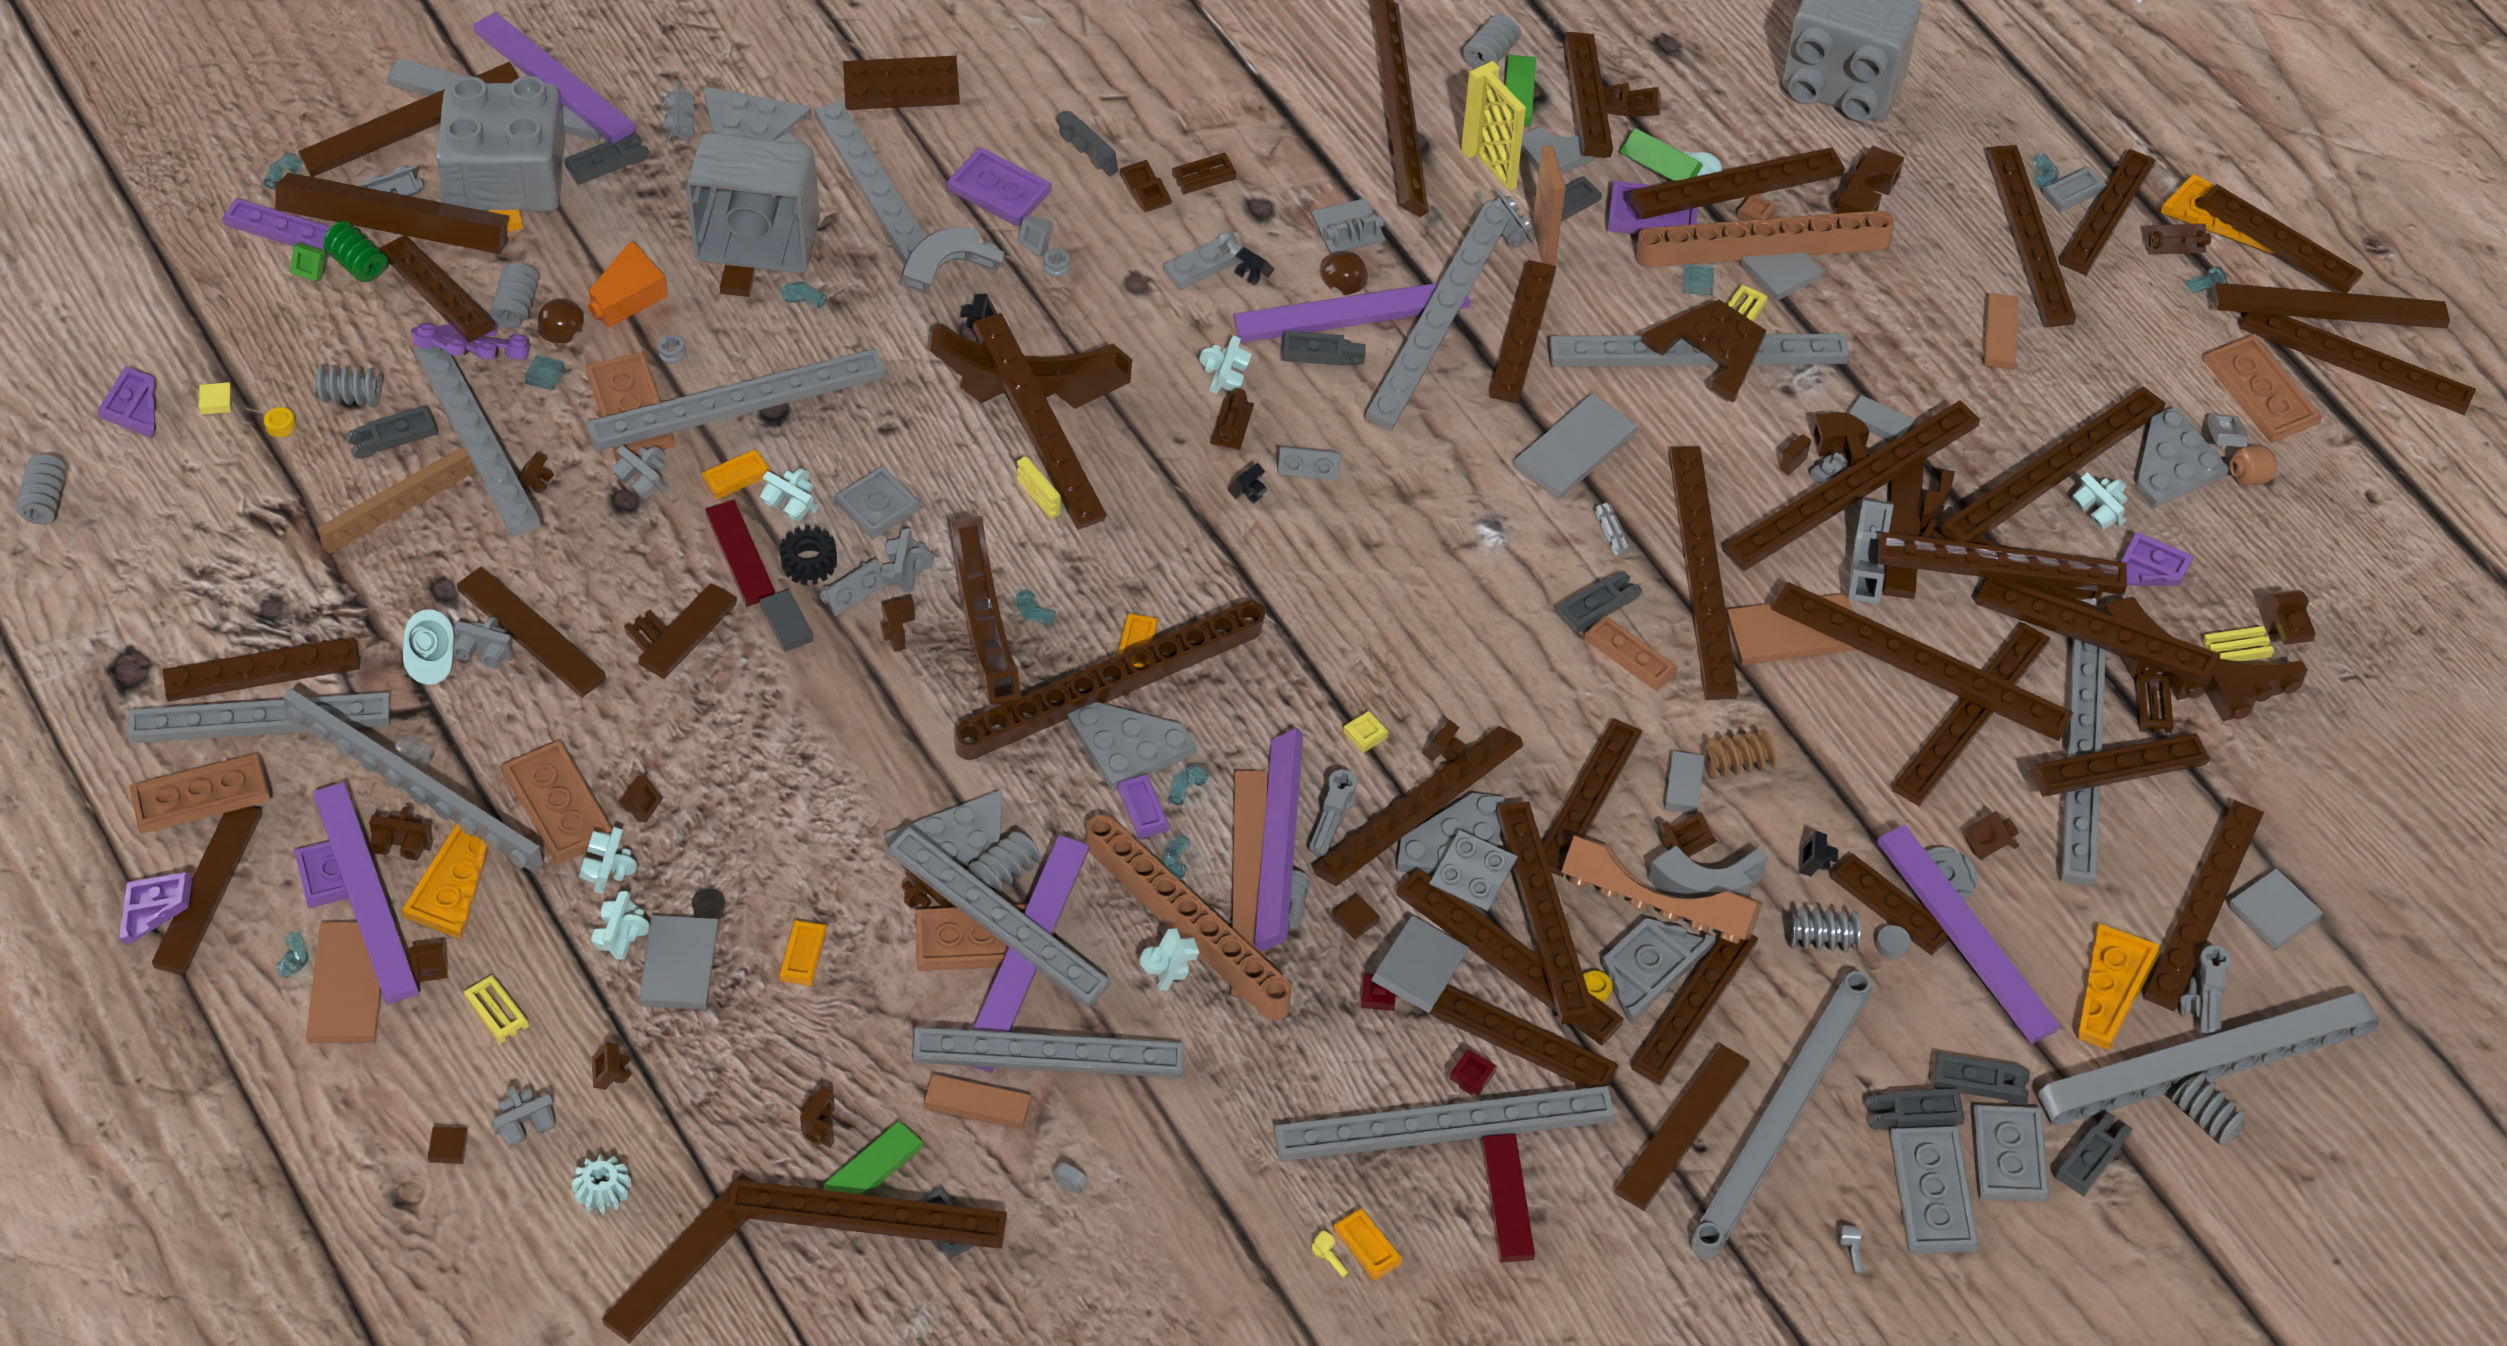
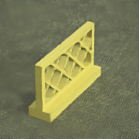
M1491 61L1469 72L1461 152L1467 159L1476 155L1510 191L1517 187L1526 107L1499 80L1500 67L1494 61Z

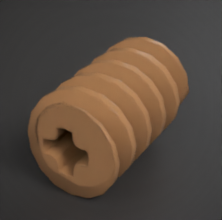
M1759 730L1756 735L1754 732H1747L1744 737L1741 734H1735L1732 739L1729 736H1723L1720 742L1716 738H1711L1708 740L1707 748L1705 749L1706 767L1711 779L1716 778V769H1720L1722 776L1727 777L1729 767H1732L1736 775L1740 774L1741 765L1745 766L1748 773L1753 771V763L1757 764L1760 771L1765 769V761H1769L1770 766L1774 768L1776 753L1773 741L1766 730Z

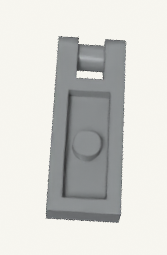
M1225 231L1218 239L1164 263L1163 272L1178 290H1182L1241 262L1242 260L1237 255L1244 245L1237 243V237L1232 231Z

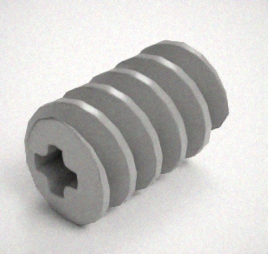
M1500 13L1495 14L1464 47L1463 54L1465 60L1474 69L1491 61L1497 64L1503 55L1509 51V48H1512L1515 42L1520 39V27L1510 17Z
M513 263L503 268L493 299V305L490 309L491 318L499 325L506 328H517L522 323L521 321L528 318L529 310L532 306L531 301L537 288L536 283L539 280V273L533 267L522 263Z
M320 364L315 377V396L325 403L332 399L336 404L344 400L347 405H351L356 401V404L359 406H364L368 402L370 407H376L381 398L382 375L379 373L377 377H374L372 368H368L365 376H362L360 367H356L353 375H350L348 366H344L341 374H338L336 365H332L329 373H326L325 365Z
M38 454L32 456L27 461L15 508L17 513L26 521L45 525L54 520V512L57 509L56 503L60 497L61 483H63L65 477L63 472L66 470V466L55 456Z
M1012 832L1008 839H1003L998 846H993L989 850V854H983L979 857V861H973L969 865V873L990 889L992 888L997 893H1001L1003 891L1001 881L1008 886L1012 885L1013 878L1011 874L1020 879L1023 876L1021 867L1027 871L1032 870L1033 864L1030 859L1039 864L1041 856L1036 845L1027 836L1020 832Z
M1800 907L1796 916L1794 913L1792 916L1791 948L1795 949L1798 940H1802L1804 949L1808 950L1813 940L1816 942L1818 950H1821L1824 942L1827 941L1831 951H1835L1838 942H1840L1844 952H1848L1851 943L1855 944L1856 951L1858 952L1861 933L1859 913L1853 911L1849 919H1847L1845 911L1840 910L1834 919L1832 910L1827 909L1821 918L1819 910L1813 908L1808 917L1806 909Z
M2203 1072L2187 1080L2176 1091L2172 1101L2180 1100V1108L2184 1111L2190 1109L2189 1116L2193 1120L2200 1118V1127L2203 1129L2211 1127L2209 1131L2212 1138L2220 1137V1145L2226 1146L2243 1130L2245 1126L2243 1119L2247 1110L2242 1109L2234 1113L2233 1110L2237 1101L2232 1100L2226 1104L2223 1103L2227 1092L2224 1090L2215 1095L2213 1091L2217 1083L2213 1081L2205 1086L2203 1082L2207 1074Z

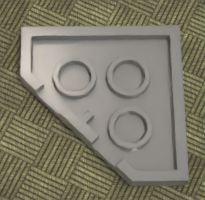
M2173 407L2151 418L2136 488L2154 509L2226 477L2229 468L2177 407Z
M1098 702L1067 714L1068 723L1112 791L1117 789V782L1145 774L1150 775L1197 754V746L1182 723Z
M1472 793L1401 838L1397 871L1414 873L1419 868L1427 875L1434 876L1459 830L1498 847L1501 826L1497 816L1498 805H1504L1505 797Z

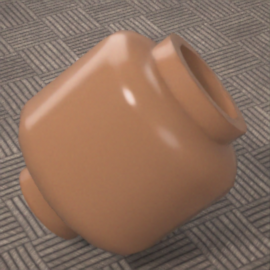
M2254 445L2237 449L2233 459L2230 461L2229 468L2231 474L2241 485L2265 484L2272 479L2277 471L2278 461L2275 454L2264 445Z

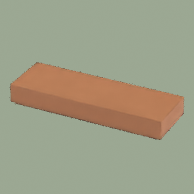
M1989 293L1987 299L1984 366L2014 370L2019 296Z
M1606 615L1585 632L1584 639L1656 692L1677 672L1676 665Z
M933 1074L924 1100V1109L1023 1130L1031 1103V1095Z

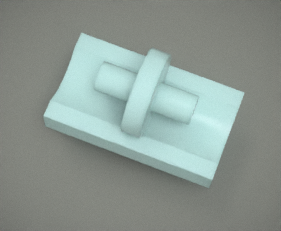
M1233 335L1228 347L1224 348L1222 352L1218 345H1213L1212 348H1206L1201 352L1199 359L1201 364L1205 366V371L1212 373L1213 370H1216L1209 388L1210 392L1217 394L1221 387L1232 392L1241 386L1244 375L1232 370L1231 366L1244 372L1252 355L1238 347L1241 338Z
M799 468L795 473L787 470L784 478L789 482L769 471L765 473L763 480L766 482V486L760 495L763 503L776 509L783 497L789 499L790 501L783 509V512L798 523L808 511L813 514L816 513L819 505L813 502V497L803 491L804 489L810 492L814 486L808 482L809 472L807 470Z
M2088 472L2081 477L2082 486L2072 495L2074 504L2080 510L2085 511L2095 503L2099 509L2091 514V518L2101 530L2106 529L2113 523H2116L2119 527L2126 522V518L2123 516L2125 509L2121 504H2124L2128 499L2123 494L2126 484L2121 479L2110 482L2107 478L2103 479L2099 484Z
M613 827L611 835L597 831L592 833L587 851L604 856L601 862L585 857L579 878L595 883L593 892L603 894L610 870L615 872L613 878L617 881H622L624 875H632L636 871L637 863L630 857L631 851L629 849H622L621 854H616L622 829Z
M628 891L619 892L616 901L603 902L601 918L605 923H608L607 928L594 929L591 937L592 943L598 950L610 951L616 960L625 959L630 942H634L636 936L646 935L650 927L649 922L643 918L644 911L630 901Z
M1177 928L1168 929L1159 947H1148L1143 950L1140 956V964L1146 973L1158 975L1159 983L1157 987L1159 991L1168 990L1173 980H1182L1187 977L1189 973L1187 961L1196 960L1199 954L1195 938H1180Z

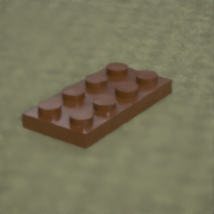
M957 56L843 61L845 106L847 110L960 105Z

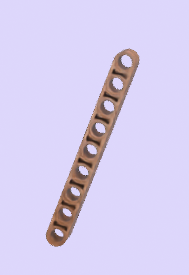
M1869 211L1652 227L1643 229L1638 234L1636 260L1645 267L1740 261L1741 258L1746 256L1792 253L1820 255L1883 250L1891 244L1894 218L1885 211Z
M1097 815L1088 821L1087 845H1089V853L1170 929L1177 928L1180 938L1194 937L1199 950L1198 955L1263 1016L1271 1020H1280L1288 1015L1292 989L1291 984L1114 819L1106 815Z

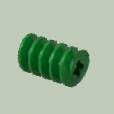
M337 222L326 232L323 240L324 250L339 262L341 266L346 268L359 282H370L378 278L386 269L388 257L381 253L377 247L373 246L369 240H366L355 227H351L349 222Z

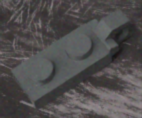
M1295 331L1285 332L1282 361L1339 366L1365 363L1366 344L1351 343L1350 340L1344 339V335Z

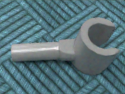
M2194 977L2189 979L2188 993L2180 998L2181 1015L2185 1017L2186 1012L2190 1011L2196 1012L2197 1017L2201 1016V997L2196 993L2198 980Z
M1843 1225L1840 1233V1245L1851 1246L1855 1274L1864 1273L1860 1257L1862 1232L1858 1227Z

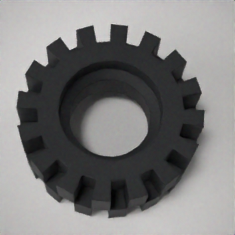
M805 526V531L802 532L800 527L795 528V535L791 532L787 533L786 539H782L780 556L782 570H785V575L788 578L792 576V581L795 583L801 579L802 585H807L808 580H812V584L815 585L818 584V578H821L824 582L828 579L827 574L833 575L834 568L837 567V552L833 536L830 537L828 531L825 530L821 534L820 527H815L814 531H811L810 526ZM804 551H816L821 554L812 560H802L797 557L798 554Z

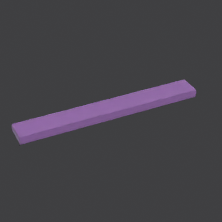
M496 12L473 24L475 34L527 76L537 77L546 84L555 85L558 88L560 102L611 144L635 132V124Z
M1439 283L1234 314L1233 321L1238 338H1241L1240 343L1282 337L1286 331L1315 332L1419 316L1424 312ZM1469 296L1466 297L1461 309L1470 307Z
M1297 728L1272 739L1254 945L1261 951L1286 941L1288 934L1303 733Z
M345 782L313 791L318 811L385 1004L389 1005L419 995Z
M1903 825L1880 836L1877 841L1878 845L2029 1042L2034 1044L2057 1032L2060 1024L1908 827Z
M1061 835L1057 837L1024 913L1025 916L1050 935L1054 933L1089 852V845ZM1010 948L1007 951L973 1030L1011 1032L1038 969ZM972 1066L989 1073H993L995 1067Z

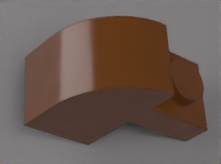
M1843 412L1815 415L1811 436L1819 457L1829 456L1830 454L1834 455L1837 452L1846 459V465L1852 467L1869 456L1866 445L1870 431L1862 420Z
M2302 590L2267 593L2261 602L2259 613L2267 634H2279L2283 645L2311 642L2315 638L2316 633L2306 610L2309 600Z

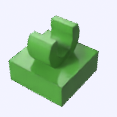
M300 242L295 244L290 273L313 281L322 279L323 269L326 267L327 262L326 251Z

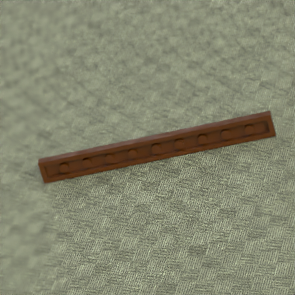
M1372 0L1376 36L1379 45L1378 53L1382 66L1381 74L1384 80V95L1388 109L1387 116L1391 130L1390 137L1394 151L1393 159L1397 173L1396 180L1400 194L1399 201L1405 210L1422 217L1429 212L1399 4L1394 0Z
M2144 386L1944 522L1940 532L1951 541L1975 542L2143 426L2153 416L2163 412L2166 403Z
M1961 400L1957 401L1725 544V552L1743 571H1746L1977 428L1980 418Z
M1701 446L1671 447L1669 456L1705 700L1737 699L1738 687Z
M1790 582L1786 583L1774 603L1773 610L2058 742L2072 719L2074 712Z

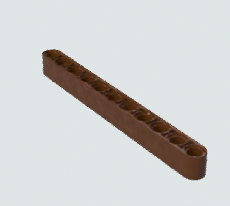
M1256 601L1242 602L1026 694L1020 700L1010 701L965 720L956 729L955 751L959 757L965 760L979 758L1068 719L1067 714L1094 702L1107 703L1257 638L1262 631L1265 618L1264 607ZM1251 618L1255 620V622H1247L1244 619ZM1216 630H1224L1228 634H1220ZM1194 641L1199 643L1200 645L1193 646L1189 644V642ZM1167 653L1173 657L1165 658L1161 654ZM1140 663L1145 665L1146 669L1138 670L1133 665ZM1107 677H1113V678L1117 679L1118 681L1110 682V681L1106 680L1105 678H1107ZM1085 689L1089 691V693L1081 694L1077 690ZM1057 701L1061 703V705L1053 706L1049 704V702ZM1023 713H1029V714H1031L1033 717H1032V718H1024V717L1021 716V714H1023ZM1000 725L1005 729L999 731L993 729L992 726ZM970 737L975 739L976 741L969 743L964 741L963 739Z

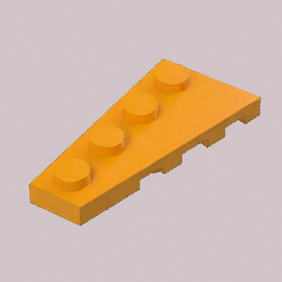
M2195 173L2162 206L2161 213L2190 224H2206V230L2266 252L2275 253L2199 207L2200 200L2215 185Z
M456 824L402 908L403 918L462 940L489 852V848L485 845L484 841L475 835H467Z
M2098 923L2078 1039L2107 1050L2111 1049L2160 954L2161 945Z

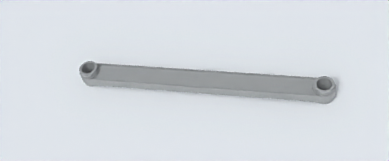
M1853 971L1843 979L1695 1229L1691 1243L1695 1255L1699 1258L1711 1260L1723 1249L1863 1010L1872 989L1871 980L1865 973ZM1701 1239H1709L1714 1243L1708 1244L1703 1242Z

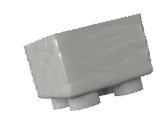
M1803 0L1793 23L1783 75L1784 88L1789 91L1795 100L1801 103L1811 104L1818 101L1842 109L1848 117L1856 121L1883 120L1888 115L1908 71L1914 37L1921 14V2L1918 0Z
M467 76L459 78L453 84L448 85L443 94L436 150L443 203L478 210L483 209L485 211L556 210L560 199L562 161L565 146V131L558 88L553 84H546L541 79L533 76L520 77L512 83H485L480 78Z
M733 128L723 129L718 133L704 134L696 150L692 169L686 183L695 259L705 262L805 273L811 258V251L820 218L816 163L813 149L802 139L791 135L781 136L776 141L748 137L744 132Z

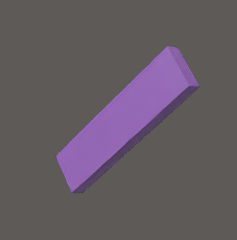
M239 198L233 201L222 217L223 224L290 246L300 242L324 250L323 240L330 228L327 225Z

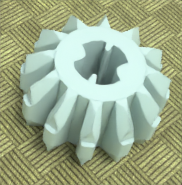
M599 1154L595 1162L586 1158L584 1162L585 1168L576 1167L575 1179L572 1182V1190L576 1193L577 1203L579 1205L585 1204L586 1210L589 1213L597 1207L603 1215L606 1212V1207L611 1206L613 1209L618 1210L619 1201H627L629 1197L628 1190L632 1186L625 1164L618 1165V1160L615 1156L604 1161V1157Z

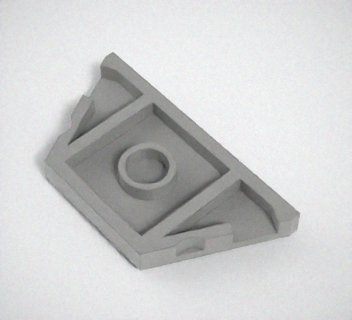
M704 87L703 89L713 133L733 128L744 132L748 137L776 141L779 137L789 135L794 131V125L802 118L807 120L811 116V106Z
M999 790L886 833V841L891 845L908 827H911L966 870L973 861H979L981 855L989 854V850L1000 843L1002 792Z
M1645 918L1603 957L1602 965L1606 974L1612 980L1613 988L1628 1020L1634 1022L1714 946L1716 938L1706 934L1705 938L1687 934L1686 928L1675 925L1667 926L1660 921Z

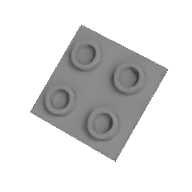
M1366 198L1311 211L1331 254L1337 251H1348L1386 241L1380 228L1384 226L1381 215L1376 216L1373 214Z
M1459 830L1429 885L1488 912L1489 908L1494 909L1499 899L1497 894L1518 856Z

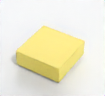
M230 382L199 385V411L201 415L231 412L232 388Z
M1367 711L1346 724L1343 732L1362 753H1365L1387 739L1389 731L1370 711Z

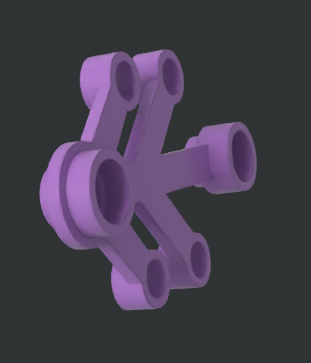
M494 320L491 321H493L495 330L470 343L459 333L454 334L453 332L457 331L450 324L435 327L432 324L422 323L418 327L411 329L414 345L421 348H435L438 346L454 356L464 355L466 348L477 354L479 358L494 359L497 347L505 348L504 354L509 358L526 359L530 346L527 342V337L518 334L510 335L508 340L484 337L496 335L498 323Z

